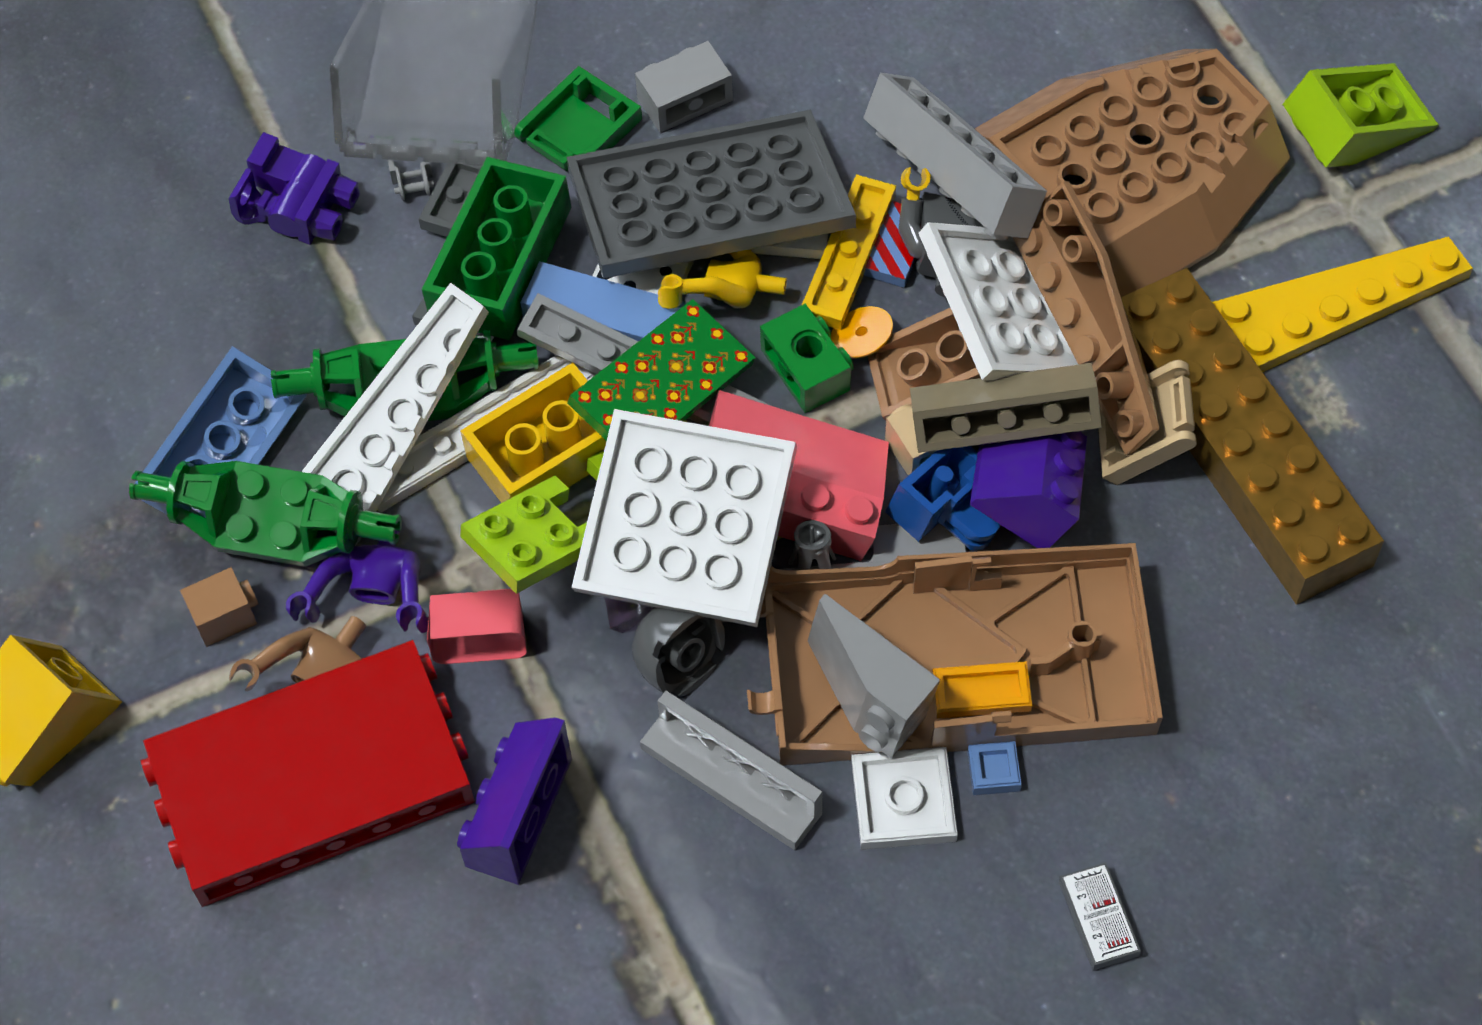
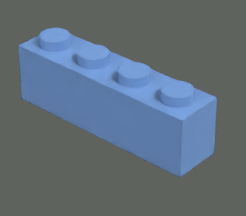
M539 261L520 302L524 318L537 293L636 341H640L687 304V302L682 301L681 305L677 308H662L658 303V294Z

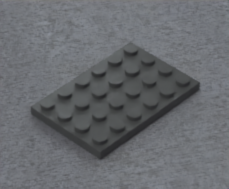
M811 109L567 157L569 175L603 278L856 228L855 211Z

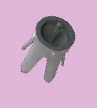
M816 520L805 521L798 525L794 532L795 548L789 559V565L793 564L797 553H799L797 570H810L813 559L817 560L820 569H831L829 553L833 560H836V557L830 547L831 532L824 523Z

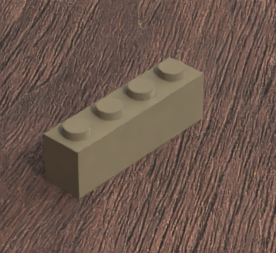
M1092 363L1022 372L994 381L978 378L910 388L918 453L1102 428L1098 388Z

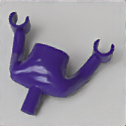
M378 540L377 545H358L349 554L340 552L331 556L318 566L305 589L293 593L286 601V609L294 621L299 619L300 612L305 609L306 618L310 623H315L320 617V609L315 602L325 587L334 577L352 572V582L349 588V593L352 597L366 603L390 605L395 602L401 587L402 605L396 611V619L399 625L406 632L410 621L416 618V627L419 632L425 633L428 631V616L421 605H419L418 586L421 572L419 556L411 550L396 547V544H391L390 542Z

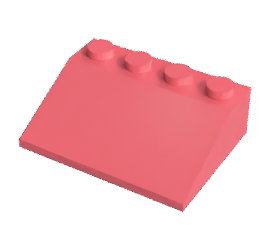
M719 390L709 426L794 441L797 444L778 536L795 541L794 532L798 525L809 520L820 521L831 532L830 547L833 553L862 561L875 540L884 501L889 442Z

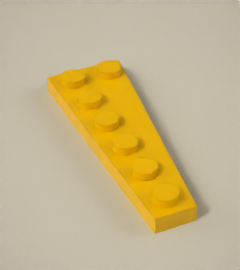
M1448 236L1220 299L1212 303L1261 371L1264 372L1468 279L1473 267Z

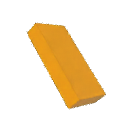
M1027 661L932 669V674L940 679L934 695L937 719L990 715L992 712L1011 711V713L1029 712L1032 709Z

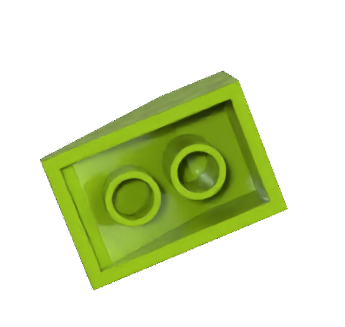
M1395 63L1310 70L1282 104L1292 118L1294 126L1301 131L1314 150L1316 158L1326 168L1357 164L1430 133L1439 126Z

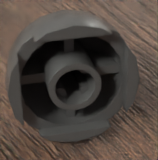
M656 607L640 621L636 629L632 644L633 660L642 677L660 692H673L677 696L687 695L698 688L712 674L716 667V664L710 660L715 653L716 647L723 651L725 628L721 620Z

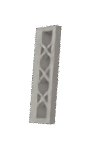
M665 691L657 701L659 718L640 740L641 750L785 845L796 850L822 815L823 792L673 694Z

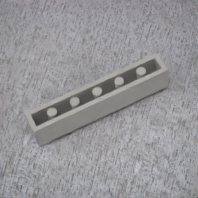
M880 72L863 117L876 129V135L893 144L897 148L896 153L899 156L912 161L918 167L917 171L919 174L922 173L923 168L928 169L930 178L940 186V193L962 206L961 211L965 215L978 220L984 226L983 230L986 234L999 240H1008L1009 236L1028 238L1047 190L914 77Z

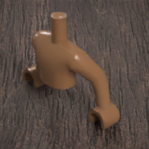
M351 616L336 638L311 627L293 632L272 643L254 659H241L232 666L229 680L231 681L239 670L249 671L252 675V680L248 683L245 691H250L255 687L261 673L297 651L302 653L296 668L291 674V678L295 683L360 660L362 658L351 648L367 626L361 619Z

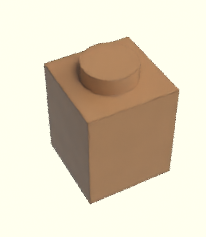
M232 567L180 590L206 647L257 624L251 607L258 605L255 594L247 579L240 583L238 582Z

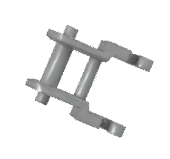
M427 147L421 148L424 161L420 163L421 169L400 173V169L394 166L392 154L387 155L392 183H398L399 187L394 188L395 194H400L402 200H405L406 193L426 190V194L431 195L429 188L434 187V182L427 179V177L433 176ZM423 176V181L403 185L402 179Z

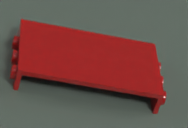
M414 640L143 740L148 758L140 760L149 786L158 785L162 797L154 801L155 808L162 826L165 828L171 825L175 840L167 842L169 851L177 870L185 867L192 891L202 907L475 802L470 783L461 761L469 758L464 742L459 732L450 735L445 722L453 719L444 692L434 694L430 684L431 681L438 679L428 653L419 655Z

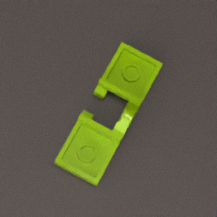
M604 450L587 458L586 471L596 481ZM554 475L462 523L460 537L517 594L578 561L587 522L577 527L557 508L568 501L569 488Z

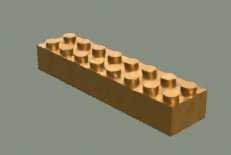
M1184 268L1121 297L1139 345L1147 374L1174 360H1182L1189 364L1190 375L1187 378L1191 381L1195 430L1192 433L1196 435L1197 443L1189 451L1295 604L1297 605L1374 567L1384 543L1383 538L1188 268Z

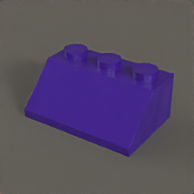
M1081 431L980 444L970 505L1036 548H1050L1079 520L1087 436Z
M555 717L517 722L509 738L504 736L500 740L494 758L497 766L491 779L485 778L482 781L476 797L478 809L472 821L466 820L458 836L457 847L460 848L465 867L519 885L572 761L565 720Z

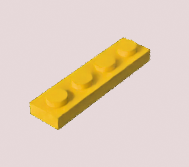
M857 174L854 178L848 197L856 214V228L831 233L802 305L806 303L815 317L820 315L829 327L839 330L843 327L865 273V266L890 205L895 199L896 185Z

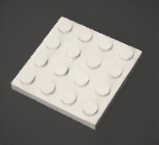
M928 222L918 234L982 380L994 381L1022 372L1078 365L1012 237L1009 236L1008 240L993 238L986 234L983 230L984 227Z
M614 409L571 588L579 593L692 613L703 617L757 627L796 456V442Z

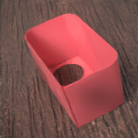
M512 589L430 595L427 642L432 660L439 664L517 659L525 656L527 647L519 593L516 594Z

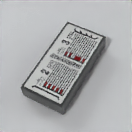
M1106 862L1060 876L1059 884L1092 971L1138 958L1141 950Z

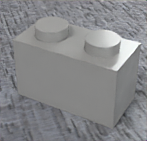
M709 41L695 47L686 48L675 56L659 63L650 64L643 70L635 73L637 99L660 133L733 101L732 75Z

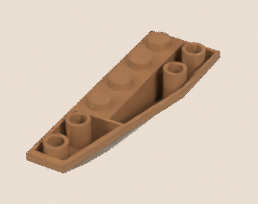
M1062 181L1043 201L1029 237L1012 238L1078 365L1092 363L1098 388L1099 405L1125 455H1130L1159 430L1153 394L1139 345L1118 291L1108 253L1070 182Z

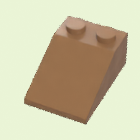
M951 307L891 334V337L882 348L868 355L884 420L900 406L912 405L910 388L981 378L964 337L959 330Z

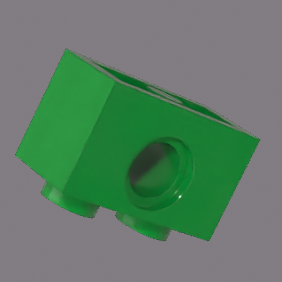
M806 303L760 326L761 351L804 413L850 391L851 371L854 369L847 351L843 347L837 348L830 339V330L825 320L820 315L815 317ZM804 355H814V356H816V357H813V358H804V357H802V356H804Z

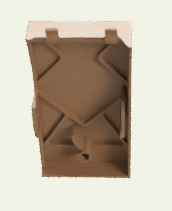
M1136 543L897 556L894 561L888 564L873 567L793 571L779 570L772 566L770 568L760 617H766L772 691L755 693L747 690L750 713L756 715H775L776 736H778L780 764L782 766L851 760V755L878 753L869 749L860 740L859 734L853 730L808 643L817 606L824 594L843 606L931 673L933 668L1027 661L1032 700L1031 711L1016 713L1000 711L992 712L990 715L937 719L935 698L933 697L925 719L898 751L946 747L947 752L966 751L968 750V745L1015 741L1016 746L1157 735L1163 716Z

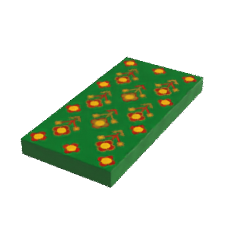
M692 299L569 396L567 404L607 441L614 409L685 421L716 396L719 390L722 391L749 369L756 357Z

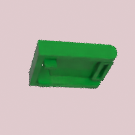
M578 66L516 125L514 136L522 142L526 141L529 147L563 170L568 171V156L613 148L642 120V110L640 105ZM589 94H592L609 106L610 119L584 103L583 100Z

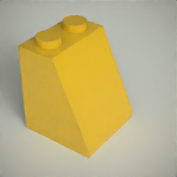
M10 635L0 648V785L8 787L10 784L32 786L122 703L115 694L60 645Z

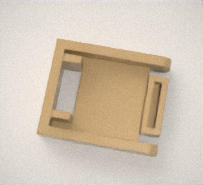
M1174 360L1147 374L1153 394L1159 430L1133 454L1125 455L1100 407L1102 428H1099V442L1103 479L1119 485L1197 445L1196 435L1192 433L1195 430L1191 381L1187 378L1190 375L1188 363L1182 360Z

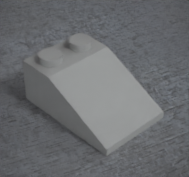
M824 594L817 606L808 643L853 730L859 734L860 740L869 749L875 752L882 751L889 758H892L925 719L940 679L828 595Z

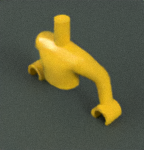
M751 249L729 253L733 257V261L711 259L706 277L681 279L678 275H666L662 279L661 287L658 290V303L662 308L672 309L681 305L682 295L704 294V297L723 301L733 308H745L750 305L756 291L785 295L787 278L761 275L762 265L759 258Z

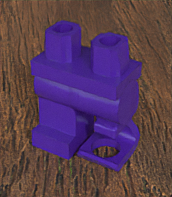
M263 132L247 159L248 168L245 169L228 200L231 213L238 222L249 225L264 222L268 217L269 226L273 231L290 237H298L300 242L311 245L315 236L335 241L341 230L343 219L342 214L330 210L333 203L351 209L358 200L360 192L358 182L341 175L338 162L330 159L325 161L313 154L297 152L280 145L278 137ZM256 187L265 190L263 195L260 194Z

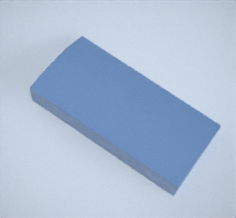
M232 346L146 466L143 473L171 477L177 464L181 461L190 462L193 466L230 461L259 465L307 394L274 399L271 370ZM142 500L167 514L166 504ZM191 508L190 512L206 518L205 511Z

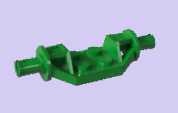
M490 329L483 330L484 336L476 335L428 421L449 419L474 404L489 390H497L496 377H500V372L532 368L539 369L536 345L529 342L496 346V342H492ZM406 339L358 344L323 354L321 348L313 349V362L310 363V367L281 371L271 370L274 399L314 393V397L318 398L320 410L330 409L346 416ZM480 366L484 367L486 373L459 386V371ZM330 384H354L356 397L328 391Z
M181 461L177 464L171 477L148 474L136 470L131 479L138 481V484L130 483L129 485L131 499L166 504L167 517L170 523L185 525L219 552L305 567L340 552L349 554L354 549L358 537L397 544L400 535L395 534V530L401 531L402 529L401 515H389L363 510V497L360 491L350 490L348 492L323 475L240 461L193 466L190 462ZM191 508L205 511L206 518L190 512ZM318 530H337L336 536L316 538Z

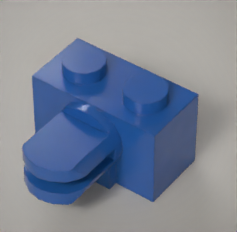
M971 446L943 449L934 452L898 485L885 511L918 542L940 523L972 551L982 550L987 547L1000 527L999 523L970 505L978 454Z

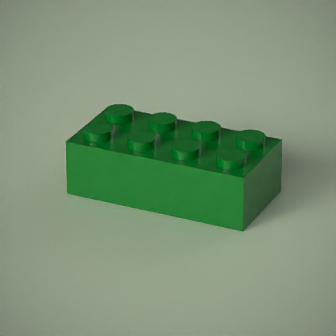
M486 157L421 289L427 312L449 284L452 283L483 305L489 312L478 333L483 334V330L490 329L491 336L510 340L522 315L520 302L539 261L547 262L572 208L566 176Z

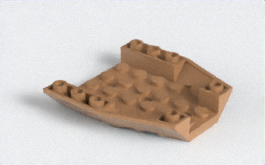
M1217 48L1182 49L1062 78L975 128L977 132L1047 190L1044 200L1062 181H1065L1063 179L1065 176L1071 174L1085 179L1084 183L1080 185L1071 184L1108 253L1120 297L1184 268H1190L1216 252L1290 161L1289 152L1270 102ZM1201 96L1215 97L1219 100V103L1207 105L1198 98ZM1135 135L1148 136L1153 142L1141 145L1134 142L1132 137Z

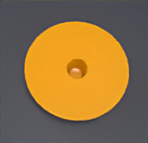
M873 306L861 307L847 314L841 330L833 328L831 340L837 348L843 347L850 358L865 357L878 351L887 343L893 331V321L889 313L882 308Z

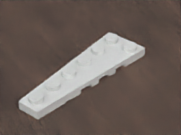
M450 283L302 472L323 475L348 492L350 490L360 491L363 497V510L376 512L488 315L487 309ZM358 537L356 545L360 541L361 537Z

